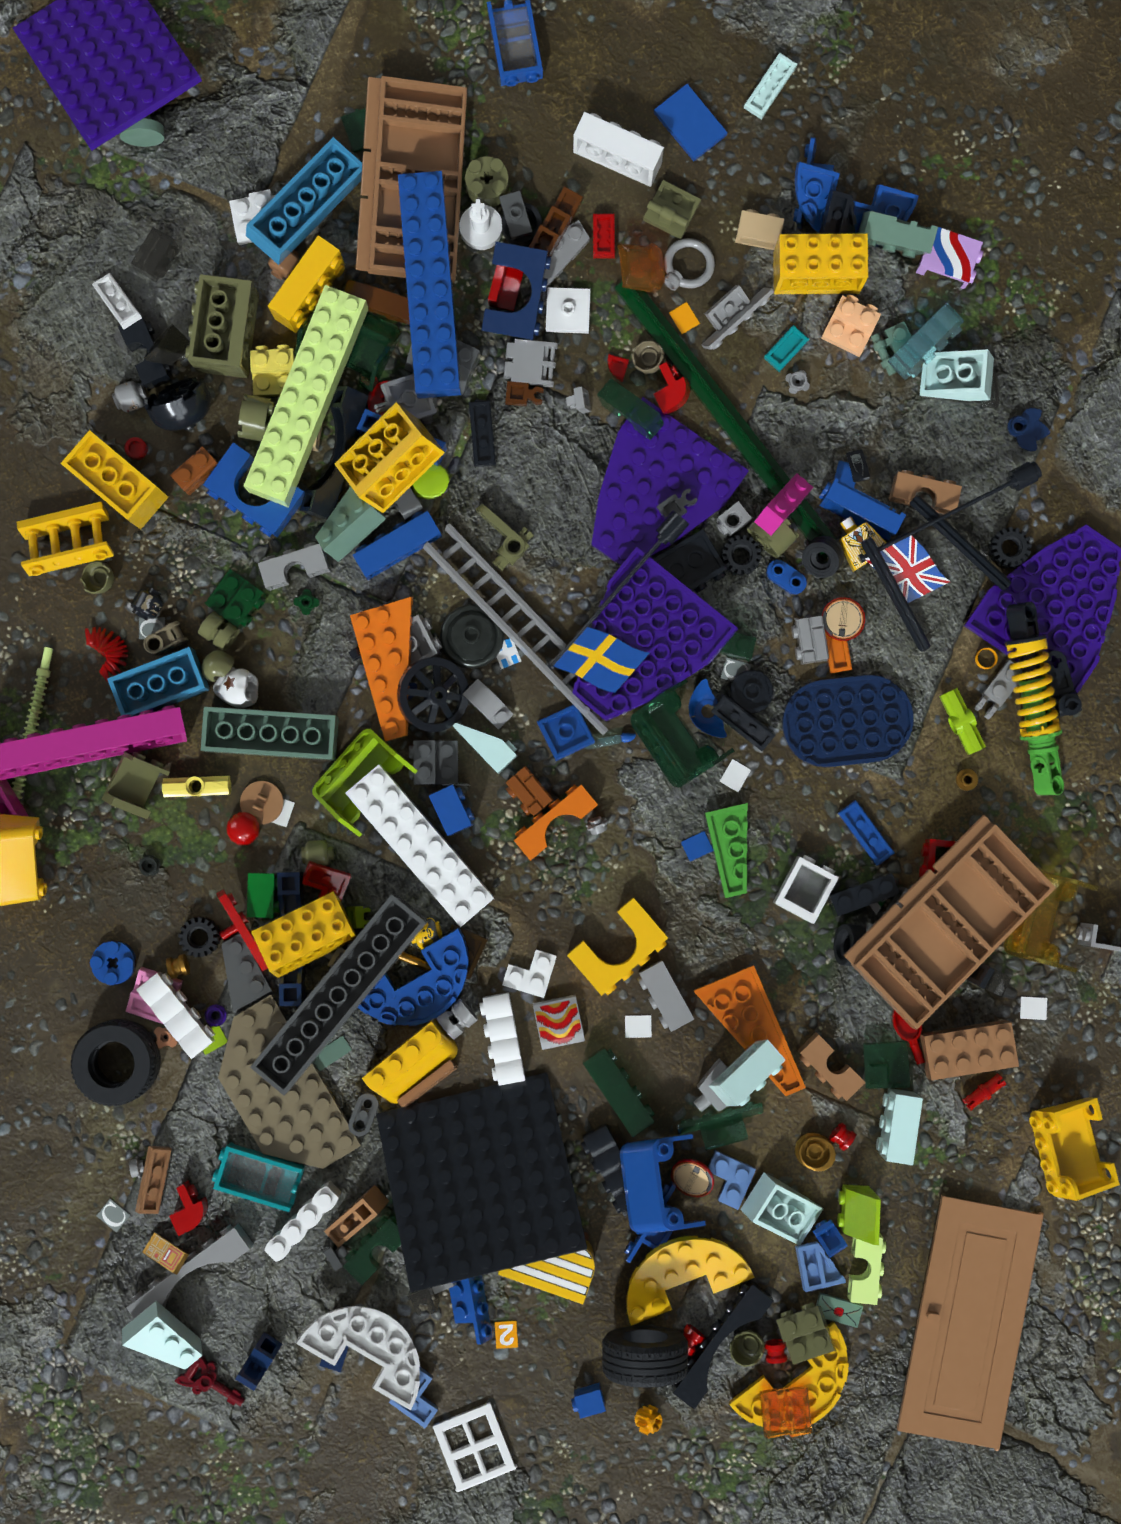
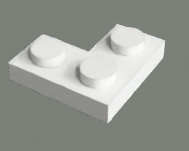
M536 949L530 970L508 964L502 985L544 998L557 955Z

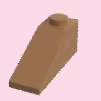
M374 1185L326 1228L324 1232L339 1248L375 1218L388 1204L389 1200Z

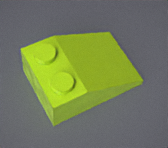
M843 1185L842 1191H839L838 1195L839 1204L842 1205L841 1213H838L837 1218L838 1227H841V1230L846 1235L872 1245H879L881 1199L869 1186Z

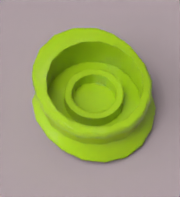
M433 464L411 486L412 491L421 499H435L441 496L448 488L449 475L441 465L436 466Z

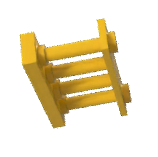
M92 503L17 521L18 531L29 543L30 560L21 562V566L29 576H38L42 573L96 560H104L114 556L111 547L107 541L103 542L101 522L109 520L108 511L103 503ZM92 524L94 544L82 547L79 528ZM71 529L73 549L60 552L58 533ZM49 535L52 554L39 557L37 538Z

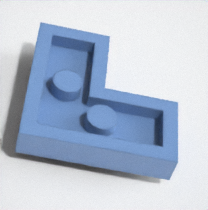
M715 1150L708 1168L712 1174L726 1180L717 1200L738 1210L756 1168Z
M419 1367L420 1385L412 1409L409 1410L390 1399L389 1403L426 1428L439 1407L422 1396V1393L433 1379V1375Z

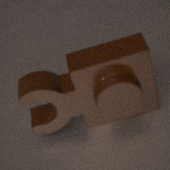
M507 381L505 405L527 407V400L532 401L535 405H541L542 399H536L535 394L543 393L544 388L535 387L530 390L529 383Z

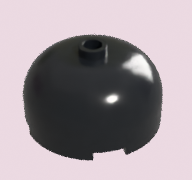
M192 377L165 386L166 389L159 392V395L156 396L153 393L143 402L149 418L159 428L168 431L189 430L195 427L196 423L201 421L209 412L211 395L203 378L197 381L196 377Z

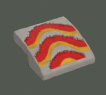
M576 995L533 1003L542 1050L585 1041Z

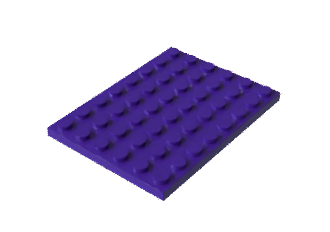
M56 0L13 27L16 35L91 151L202 81L148 0Z

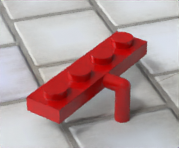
M224 889L217 892L218 899L233 922V925L219 932L222 939L225 940L239 932L262 972L268 969L251 933L253 929L249 931L245 925L248 923L247 918L242 911L238 913L234 907L238 903L232 893L226 894Z

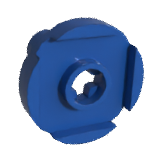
M105 942L94 951L90 959V967L94 976L100 982L107 985L120 984L127 981L133 975L136 956L132 948L124 942ZM110 958L118 959L117 968L109 966Z

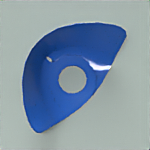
M703 679L697 685L690 698V718L701 731L711 736L725 738L727 735L724 730L723 721L715 714L711 718H705L701 713L703 706L709 704L714 707L718 702L709 687L708 680Z

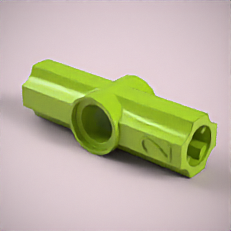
M958 688L939 696L949 716V725L952 731L958 735L967 755L985 748L986 746L976 727V718L972 711L966 707Z

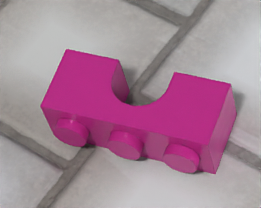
M796 473L754 522L772 536L813 489V486Z

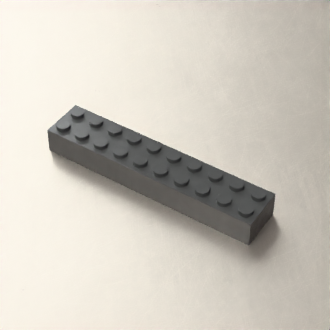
M396 893L391 894L250 1068L285 1096L429 920Z

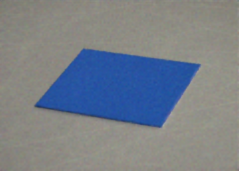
M839 460L835 478L839 479L837 482L842 481L854 488L856 482H853L849 463Z
M705 831L681 842L689 861H693L713 851Z

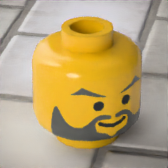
M427 918L429 922L415 937L412 944L417 943V946L423 949L442 938L443 935L439 921L435 922L433 918Z

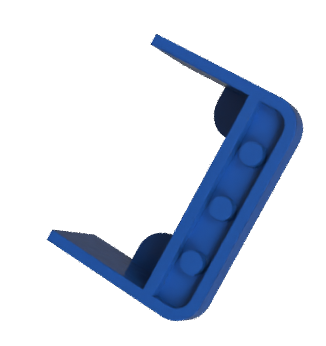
M693 1134L628 1142L621 1147L620 1161L630 1228L634 1232L653 1233L706 1226L705 1221L692 1220L684 1222L683 1214L678 1208H665L659 1162L667 1161L673 1155V1141L693 1139Z

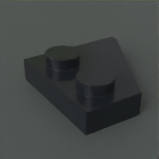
M836 190L829 191L819 234H856L854 224H857L856 215L853 212L854 202L852 195Z

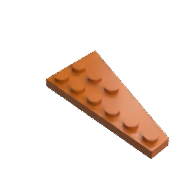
M413 597L350 615L385 742L408 736V721L400 711L397 701V689L401 676L411 665Z
M754 965L693 990L745 1051L755 1041L769 1040L785 1058V1061L781 1064L783 1068L776 1075L773 1076L771 1074L769 1076L785 1096L806 1088Z

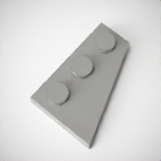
M579 220L569 225L552 254L550 269H545L544 278L548 279L547 287L550 286L551 282L563 272L568 263L590 241Z

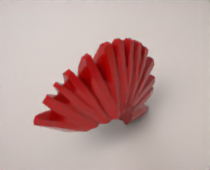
M93 627L92 634L86 628V645L97 650L107 660L102 665L99 673L109 683L107 680L109 678L108 672L115 676L117 673H122L116 664L125 667L127 663L120 660L128 658V655L125 654L128 650H123L127 645L121 646L124 640L120 641V636L110 641L114 633L113 631L105 637V628L101 632V627H99L96 633V627Z

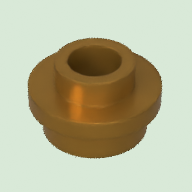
M963 769L956 776V784L964 791L972 790L978 784V776L971 769ZM965 776H969L971 778V782L969 784H966L964 782Z

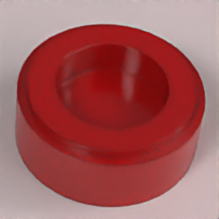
M133 437L125 443V452L131 459L141 460L147 455L148 447L141 438Z

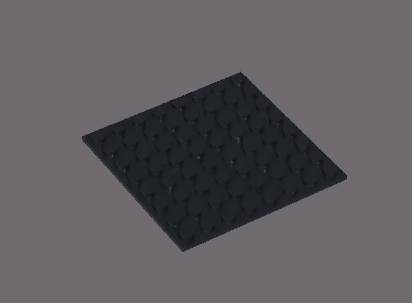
M547 1073L526 1077L525 1081L500 1086L497 1084L376 1113L410 1293L588 1250Z

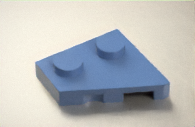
M818 1242L795 1246L802 1287L805 1292L846 1283L845 1278L839 1273Z

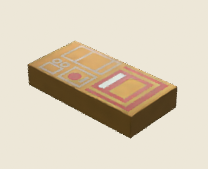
M155 1232L142 1252L176 1275L189 1256L188 1253Z

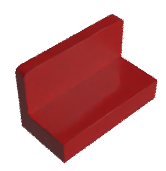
M496 265L488 297L490 307L514 311L524 274L521 270Z

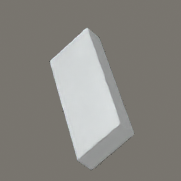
M108 273L92 284L123 329L142 319L111 273Z

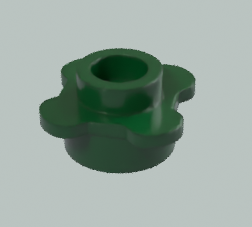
M305 589L299 598L296 597L293 603L302 610L303 615H309L315 607L319 606L320 601L312 596L310 590Z

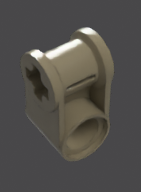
M174 621L148 635L143 644L145 650L153 655H160L186 643L188 638L184 637L179 627V621ZM154 639L160 641V647L157 650L150 648V643Z

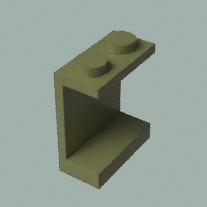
M124 751L102 800L111 806L148 819L151 811L144 807L159 773L168 776L170 772L163 768V763L155 759L149 762L145 760L146 756L134 751L133 754Z

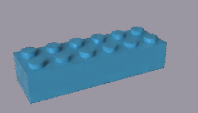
M333 137L246 225V237L280 265L360 183L362 178V162Z

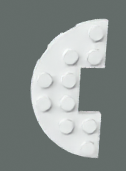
M365 1306L338 1308L314 1320L296 1340V1344L333 1366L336 1365L346 1345L382 1366V1369L372 1388L405 1408L412 1409L420 1385L418 1353L407 1331L388 1314Z

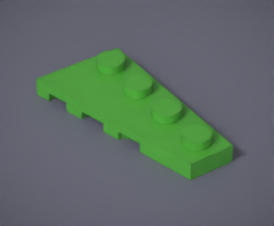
M748 803L705 813L725 898L747 893Z

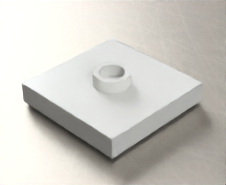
M547 287L546 332L589 334L590 289Z

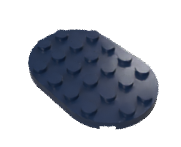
M875 675L828 679L809 683L793 694L783 712L782 731L790 750L799 759L810 765L836 767L873 763L888 759L900 751L911 735L914 716L911 703L905 692L889 679Z

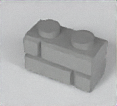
M816 616L797 619L794 625L791 626L793 639L797 638L798 647H795L796 659L800 660L801 664L827 661L829 654L823 617Z

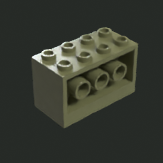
M200 274L199 281L195 283V294L197 297L196 303L193 302L192 316L194 318L193 324L189 325L188 333L191 339L190 345L186 347V358L197 372L248 378L250 350H252L259 293L250 280Z

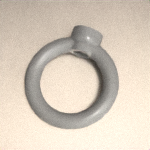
M685 238L676 241L668 248L664 257V268L667 275L663 278V281L673 291H676L679 286L683 288L702 286L711 278L714 272L715 260L712 251L705 243L697 239ZM692 247L704 255L706 269L700 277L691 280L684 279L677 270H674L672 261L678 250Z

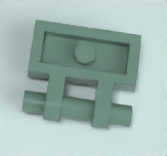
M905 322L886 329L883 332L886 337L885 340L881 339L879 333L871 336L874 343L873 348L875 352L878 351L882 360L881 365L883 369L887 370L889 376L897 372L894 367L895 364H898L901 371L923 360ZM890 346L894 357L889 356L886 347Z

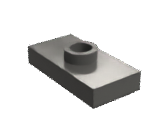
M520 191L500 196L499 200L511 240L531 235L532 229Z

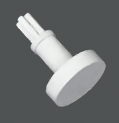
M476 199V203H473L460 219L459 227L463 241L469 247L476 250H486L495 246V242H499L503 232L502 219L499 213L491 206L481 203L480 199Z

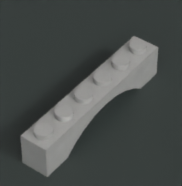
M237 1223L233 1227L229 1224L219 1232L221 1236L216 1240L212 1237L202 1244L203 1249L200 1252L196 1253L195 1250L191 1252L177 1275L167 1270V1276L162 1280L159 1277L153 1280L148 1285L150 1289L143 1293L140 1290L130 1298L132 1302L126 1307L132 1317H137L155 1301L166 1308L168 1298L174 1286L182 1277L194 1269L212 1263H232L250 1250L254 1244L240 1224Z

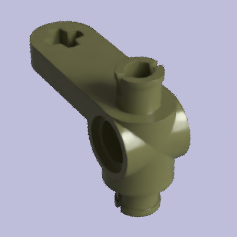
M481 503L477 507L476 512L506 538L496 551L499 555L492 561L496 567L498 566L499 570L503 571L508 564L513 566L524 555L525 551L530 547L527 542L534 535L530 531L528 532V529L524 526L517 534ZM513 542L521 546L517 552H511L508 547Z

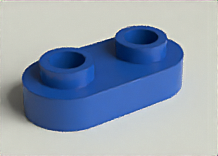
M782 560L772 561L766 569L768 579L792 595L800 594L806 588L807 581L805 576ZM780 567L782 573L776 574L774 568ZM797 579L800 583L799 586H794L792 580Z

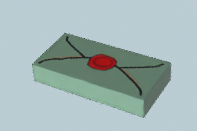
M819 1293L816 1306H821L825 1319L858 1328L863 1310L862 1304L852 1303L842 1298Z

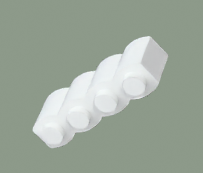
M158 972L136 990L158 1019L165 1025L170 1034L178 1041L186 1054L192 1059L215 1041L213 1037L215 1033L207 1024L204 1026L199 1020L201 1016L194 1007L191 1009L188 1007L186 996L180 990L176 991L173 988L172 984L174 982L167 973L162 974Z
M507 992L483 997V1002L479 1003L481 1015H486L487 1024L483 1025L485 1037H490L491 1046H488L489 1058L494 1059L495 1067L492 1068L494 1081L498 1080L499 1086L525 1081L510 994Z
M331 1181L323 1184L314 1197L306 1201L299 1212L287 1221L282 1230L273 1235L265 1247V1252L275 1262L282 1260L289 1253L293 1245L299 1243L308 1230L320 1221L324 1213L335 1206L342 1192Z

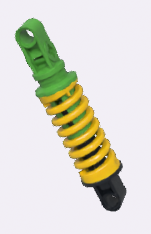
M1033 602L1010 604L1006 609V616L1011 638L1005 640L1004 644L1006 645L1007 652L1013 651L1008 653V658H1018L1019 660L1017 663L1010 664V670H1020L1021 674L1011 677L1013 682L1019 681V686L1014 687L1013 692L1021 694V698L1015 699V704H1022L1023 709L1018 710L1017 715L1024 716L1025 721L1019 722V727L1023 728L1020 729L1019 737L1020 740H1025L1029 743L1027 752L1030 754L1036 794L1060 795L1064 790V781L1062 779L1058 754L1059 744L1056 743V736L1062 734L1059 718H1056L1058 711L1052 708L1057 703L1056 699L1049 697L1055 692V689L1048 685L1052 682L1053 677L1045 674L1051 669V665L1044 662L1049 658V654L1046 651H1039L1048 649L1047 634L1039 633L1037 610Z

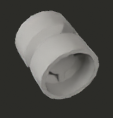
M460 998L451 1005L450 1011L446 1010L437 1017V1020L452 1039H456L464 1032V1027L469 1028L478 1021V1018L467 1003ZM456 1017L459 1020V1022L455 1023L453 1018Z

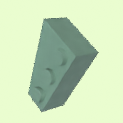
M868 211L863 213L858 234H868V246L875 247L877 244L883 246L882 250L895 253V250L902 251V255L905 257L915 258V255L931 253L938 227L933 225L931 227L917 225L918 222L911 221L910 223L897 219L894 216Z
M350 486L315 538L322 549L339 562L386 518L383 513L360 499Z

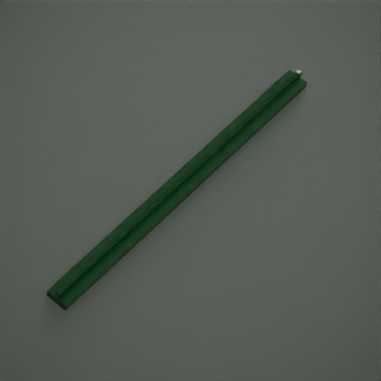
M633 275L622 278L621 283L615 286L614 290L654 342L661 345L665 356L672 365L676 366L681 377L688 379L691 390L775 497L790 481L789 477ZM805 498L789 515L809 543L819 536H829L836 540ZM824 552L818 553L822 560L828 557Z

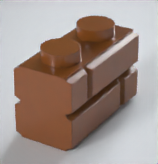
M202 446L196 452V455H192L170 476L190 496L207 480L218 463Z
M526 766L506 782L508 787L505 790L513 799L516 797L522 802L520 807L527 816L530 813L535 816L554 800Z

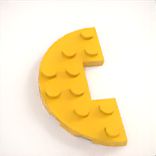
M684 1236L669 1240L650 1251L639 1267L636 1266L632 1273L626 1295V1308L630 1324L632 1326L672 1310L665 1290L701 1276L707 1275L713 1294L755 1277L743 1256L720 1240L698 1238V1236Z
M835 1322L829 1323L828 1328L836 1351L807 1360L811 1366L778 1392L775 1391L766 1377L762 1375L729 1401L732 1409L749 1423H754L772 1431L802 1429L816 1423L829 1413L841 1396L842 1389L847 1381L849 1367L847 1347Z

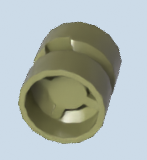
M215 611L208 615L198 630L199 635L208 641L213 640V645L221 651H226L240 633V629L230 622L225 623V618Z

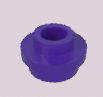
M211 1005L205 1011V1020L211 1026H220L227 1019V1012L221 1005ZM214 1011L219 1012V1019L213 1017Z

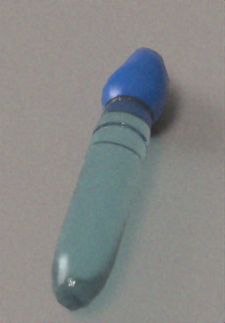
M622 733L621 735L596 739L594 744L585 747V749H595L621 742H630L636 737V734Z

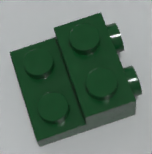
M229 569L205 604L233 625L242 629L251 623L254 611L256 609L259 610L264 605L266 594Z

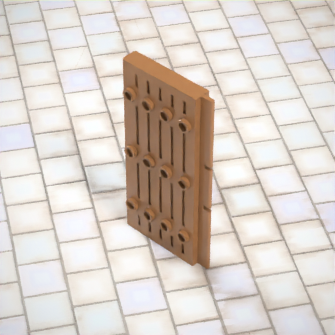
M381 76V78L368 77L363 148L371 149V152H363L360 195L368 196V199L360 198L356 270L368 271V274L406 278L398 174L442 171L452 283L455 282L467 104L466 87Z
M982 815L932 866L937 871L935 874L929 869L898 900L903 905L901 908L895 903L844 954V957L911 1028L916 1030L1056 889L996 824H992L985 815Z

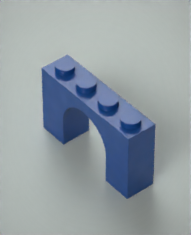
M232 443L203 485L208 489L206 493L215 500H218V498L224 500V506L235 513L236 510L243 514L241 518L249 524L257 523L261 526L259 530L268 537L274 535L278 538L302 504L305 492L297 487L289 508L273 501H269L261 506H250L242 502L238 492L239 482L253 463L254 458L241 447Z

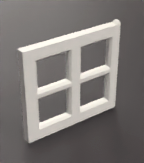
M491 1402L433 1424L434 1432L455 1483L456 1492L463 1491L517 1468ZM486 1415L493 1435L475 1441L468 1421ZM462 1424L470 1444L452 1451L445 1431ZM497 1444L504 1464L486 1470L479 1451ZM474 1453L481 1473L463 1480L456 1460Z

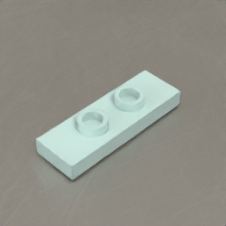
M779 53L745 103L744 109L762 120L797 68V63Z

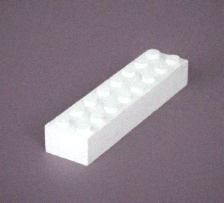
M381 764L377 765L345 793L460 927L494 899L493 894Z

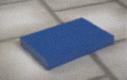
M688 84L654 109L656 117L693 162L727 136V131Z

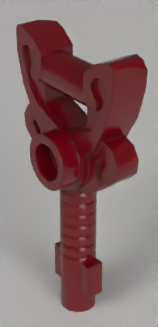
M203 1355L190 1365L185 1373L180 1374L175 1379V1382L179 1385L193 1387L192 1391L196 1395L212 1388L228 1398L227 1402L233 1406L235 1403L241 1406L245 1400L241 1396L242 1393L235 1388L231 1390L216 1380L218 1375L217 1371H215L216 1363L214 1361L207 1363ZM200 1367L202 1369L201 1376L198 1379H193V1376Z

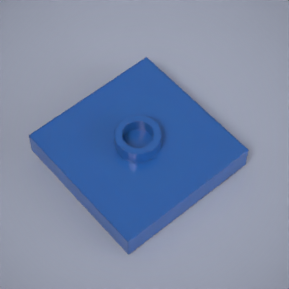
M574 705L537 721V725L555 761L595 743L581 712Z

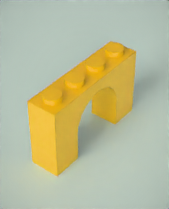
M631 898L617 910V913L633 930L636 938V947L629 959L619 964L606 963L593 952L584 940L567 954L601 996L604 993L607 995L612 993L617 988L615 984L620 979L627 980L634 973L632 971L634 967L638 964L643 966L650 960L649 954L654 950L659 952L667 945L665 941L668 937L634 898Z

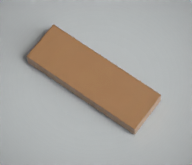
M449 1060L397 1101L400 1106L407 1107L455 1071L458 1067L454 1060Z
M148 1146L135 1212L138 1214H159L172 1151L170 1147Z

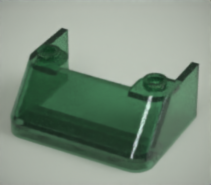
M687 679L665 690L631 716L632 727L668 781L678 788L735 752L731 748L719 756L711 746L704 745L698 748L675 714L681 708V699L676 690L688 682Z

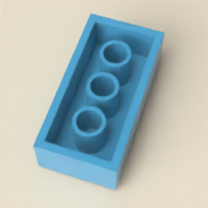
M191 647L107 678L120 714H129L131 717L138 716L140 712L146 710H153L155 712L163 707L173 705L210 690L207 680L202 676L201 664L196 651Z

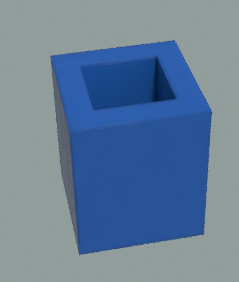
M600 1383L574 1390V1398L571 1399L574 1412L579 1413L580 1419L606 1411Z

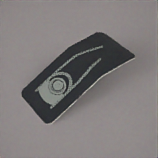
M860 449L846 453L853 482L869 479V470L863 450Z

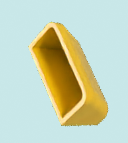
M435 1018L369 1070L362 1079L371 1090L390 1103L396 1104L398 1103L397 1100L449 1060H453L458 1052L457 1044Z

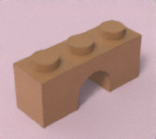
M902 470L901 472L898 471L894 476L889 501L910 506V501L915 497L916 493L923 491L931 496L932 508L938 513L945 514L958 507L962 486L956 485L955 481H937L935 477L930 475L920 477L914 475L912 471Z
M816 1032L797 1050L801 1054L799 1059L807 1067L812 1065L817 1070L814 1075L822 1083L827 1081L832 1086L830 1091L838 1099L843 1097L847 1101L866 1083L847 1064L839 1071H830L827 1068V1059L835 1050Z

